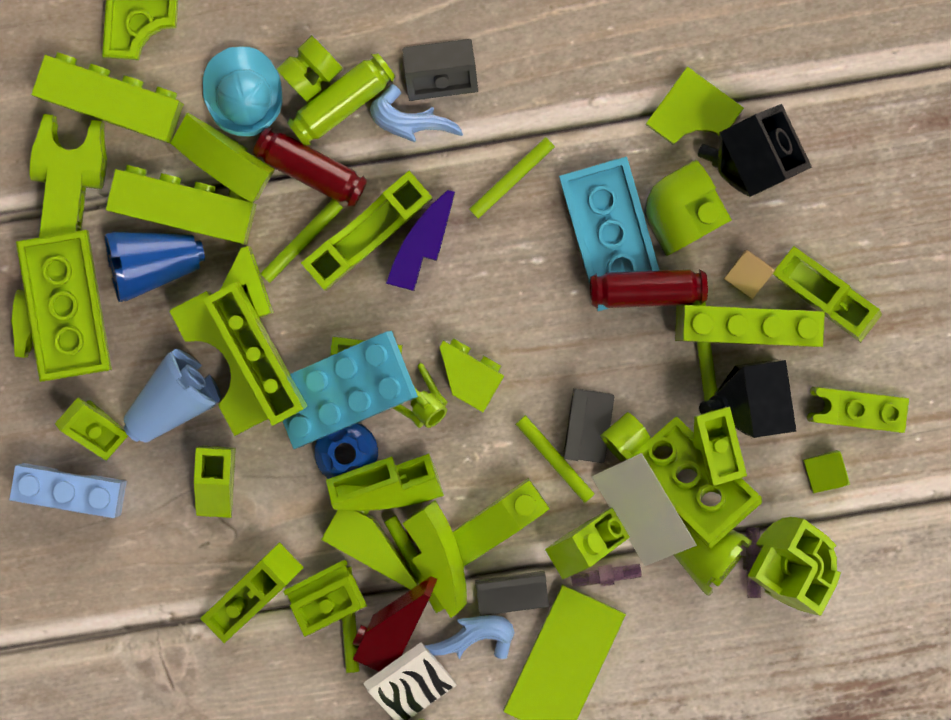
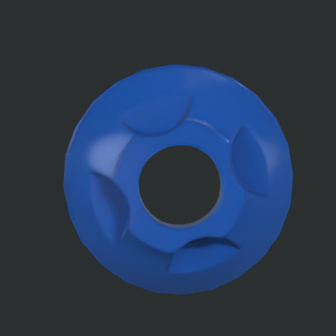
M360 423L351 425L316 441V464L321 473L328 479L377 462L378 459L376 439ZM349 443L354 447L356 457L353 462L341 464L337 461L335 449L339 444Z

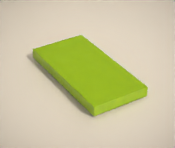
M81 230L16 241L39 381L43 382L112 370L89 231Z
M562 584L503 712L520 720H577L626 613Z

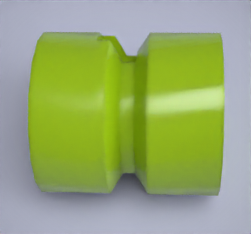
M312 35L298 48L297 57L289 56L276 69L307 103L322 90L320 84L322 81L330 82L343 70L334 57ZM310 67L312 70L306 73L307 68Z

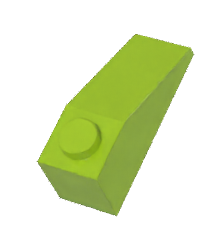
M529 478L452 531L457 541L463 567L550 510L548 504Z
M337 510L321 539L322 541L410 590L417 586L418 581L375 517L368 514L370 510Z
M279 542L200 619L223 643H226L304 567Z

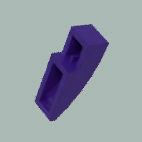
M447 190L417 220L398 251L386 284L415 291L423 258L434 261L438 260L455 196L454 191Z

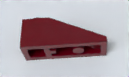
M430 576L375 613L368 627L360 625L352 643L358 646L353 660L379 672L402 656L430 599L437 579Z

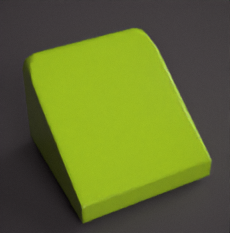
M835 450L803 460L813 494L850 485L840 451Z

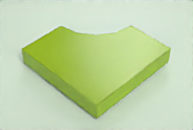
M106 0L102 57L139 60L142 48L151 36L165 29L176 28L178 0Z
M687 66L645 125L674 145L684 135L695 131L711 132L719 136V132L731 127L744 107Z

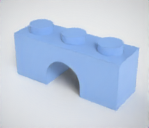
M22 463L15 465L9 500L116 518L122 513L127 481L97 475L70 474L60 472L56 468Z

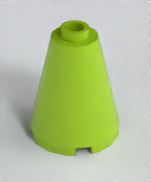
M686 526L697 546L674 554V556L702 592L710 596L713 593L710 585L714 583L718 587L742 558L740 553L743 549L740 547L744 545L748 549L752 540L735 530H731L709 549Z

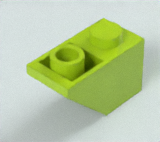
M454 338L450 344L443 340L440 350L452 395L477 410L484 412L504 378V375L499 373L501 365L484 355L481 361L468 355L471 348Z
M196 447L194 469L196 516L232 518L236 447Z
M609 508L562 536L547 547L545 551L561 578L565 579L590 568L630 538L614 509Z

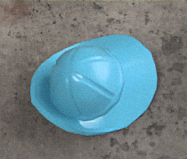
M229 47L215 55L208 62L203 76V98L214 122L223 131L237 136H256L275 121L283 103L280 76L267 56L251 47Z

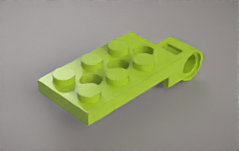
M625 413L600 435L602 441L621 462L640 453L643 454L683 523L709 549L762 503V497L742 478L716 486L709 484L702 452L694 448L693 445L694 432L677 416L650 438L649 433L640 421L631 413ZM661 446H667L673 450L671 456L663 460L654 457V451ZM684 469H691L697 473L696 478L689 483L679 481L677 476ZM709 492H715L721 496V501L717 505L710 507L701 502L702 497Z

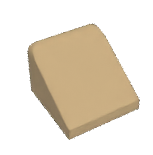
M744 250L724 277V280L753 299L774 273L775 269L750 251Z

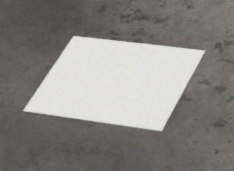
M642 453L591 476L608 506L614 509L630 536L628 539L644 566L697 546Z

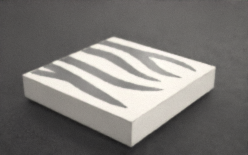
M422 642L363 683L369 694L394 720H409L457 686L451 675Z

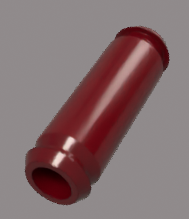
M265 128L253 149V154L256 158L261 157L266 164L338 202L345 201L348 203L347 206H355L367 184L364 175L361 178L358 177L353 169L307 145H303V143L282 132L274 133L272 132L273 128Z
M700 269L699 273L691 270L611 272L597 277L596 273L590 277L591 305L598 308V305H603L606 308L692 305L696 301H700V304H703L708 299L707 274Z

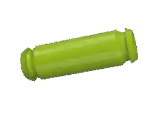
M378 53L371 54L373 58L360 62L300 108L295 118H289L287 124L303 145H311V140L320 139L384 90L388 81L393 83L395 75Z

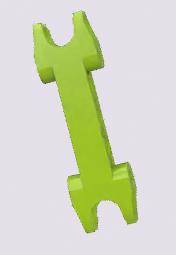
M43 114L37 137L32 146L29 170L31 181L45 182L39 237L81 231L86 188L102 189L104 186L108 159L105 145V122L91 120L84 143L77 149L66 150L59 143L57 117ZM18 289L14 297L11 319L15 357L28 358L33 340L25 292Z

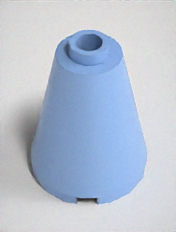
M174 349L166 354L125 414L124 430L132 440L148 443L215 407L221 400L220 390L211 375L204 378L200 374L198 369L202 365L196 359L180 349Z

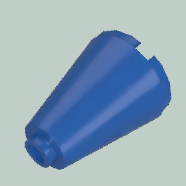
M129 232L105 234L109 267L112 270V282L118 302L129 301L200 269L199 262L205 261L201 240L195 241L194 236L190 234Z

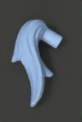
M391 84L376 98L370 107L371 117L380 128L412 142H416L414 133L423 130H441L463 136L462 130L453 121L434 115V107L420 113H404L393 108L391 104L401 95L400 89L394 84Z
M476 616L458 619V623L463 627L452 637L439 643L425 645L434 656L457 653L460 659L463 652L471 644L483 639L497 640L494 656L506 659L515 633L510 621L502 616Z

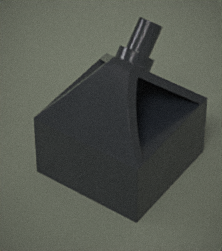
M782 104L757 113L719 132L718 149L702 144L698 151V157L712 162V166L718 168L720 176L727 183L749 197L812 168Z
M775 359L735 365L714 395L708 401H703L699 404L700 413L704 414L730 407L735 428L753 438L796 432L786 360Z

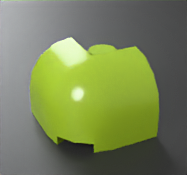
M697 160L662 178L653 186L647 197L645 214L649 226L666 256L732 221L715 190L716 187L710 176Z
M782 518L769 526L756 542V545L762 549L748 577L765 588L764 592L774 599L799 611L821 616L838 584L841 572L837 571V556L834 551L837 545L829 536L803 518Z

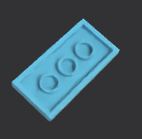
M627 156L559 176L589 284L590 277L596 273L597 277L611 272L660 271ZM598 305V308L596 309L598 312L609 308H606L603 305Z
M386 331L291 373L290 375L308 407L283 420V424L293 449H296L417 398L416 390L393 332Z

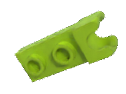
M811 387L810 389L811 395L821 397L824 400L825 407L819 413H808L807 420L809 422L905 433L909 398L821 387Z

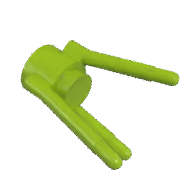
M419 363L418 369L431 393L427 391L419 392L415 388L418 397L411 401L412 411L401 404L393 407V409L411 419L418 428H421L423 425L431 428L445 417L447 413L445 405L448 401L440 394L424 364Z

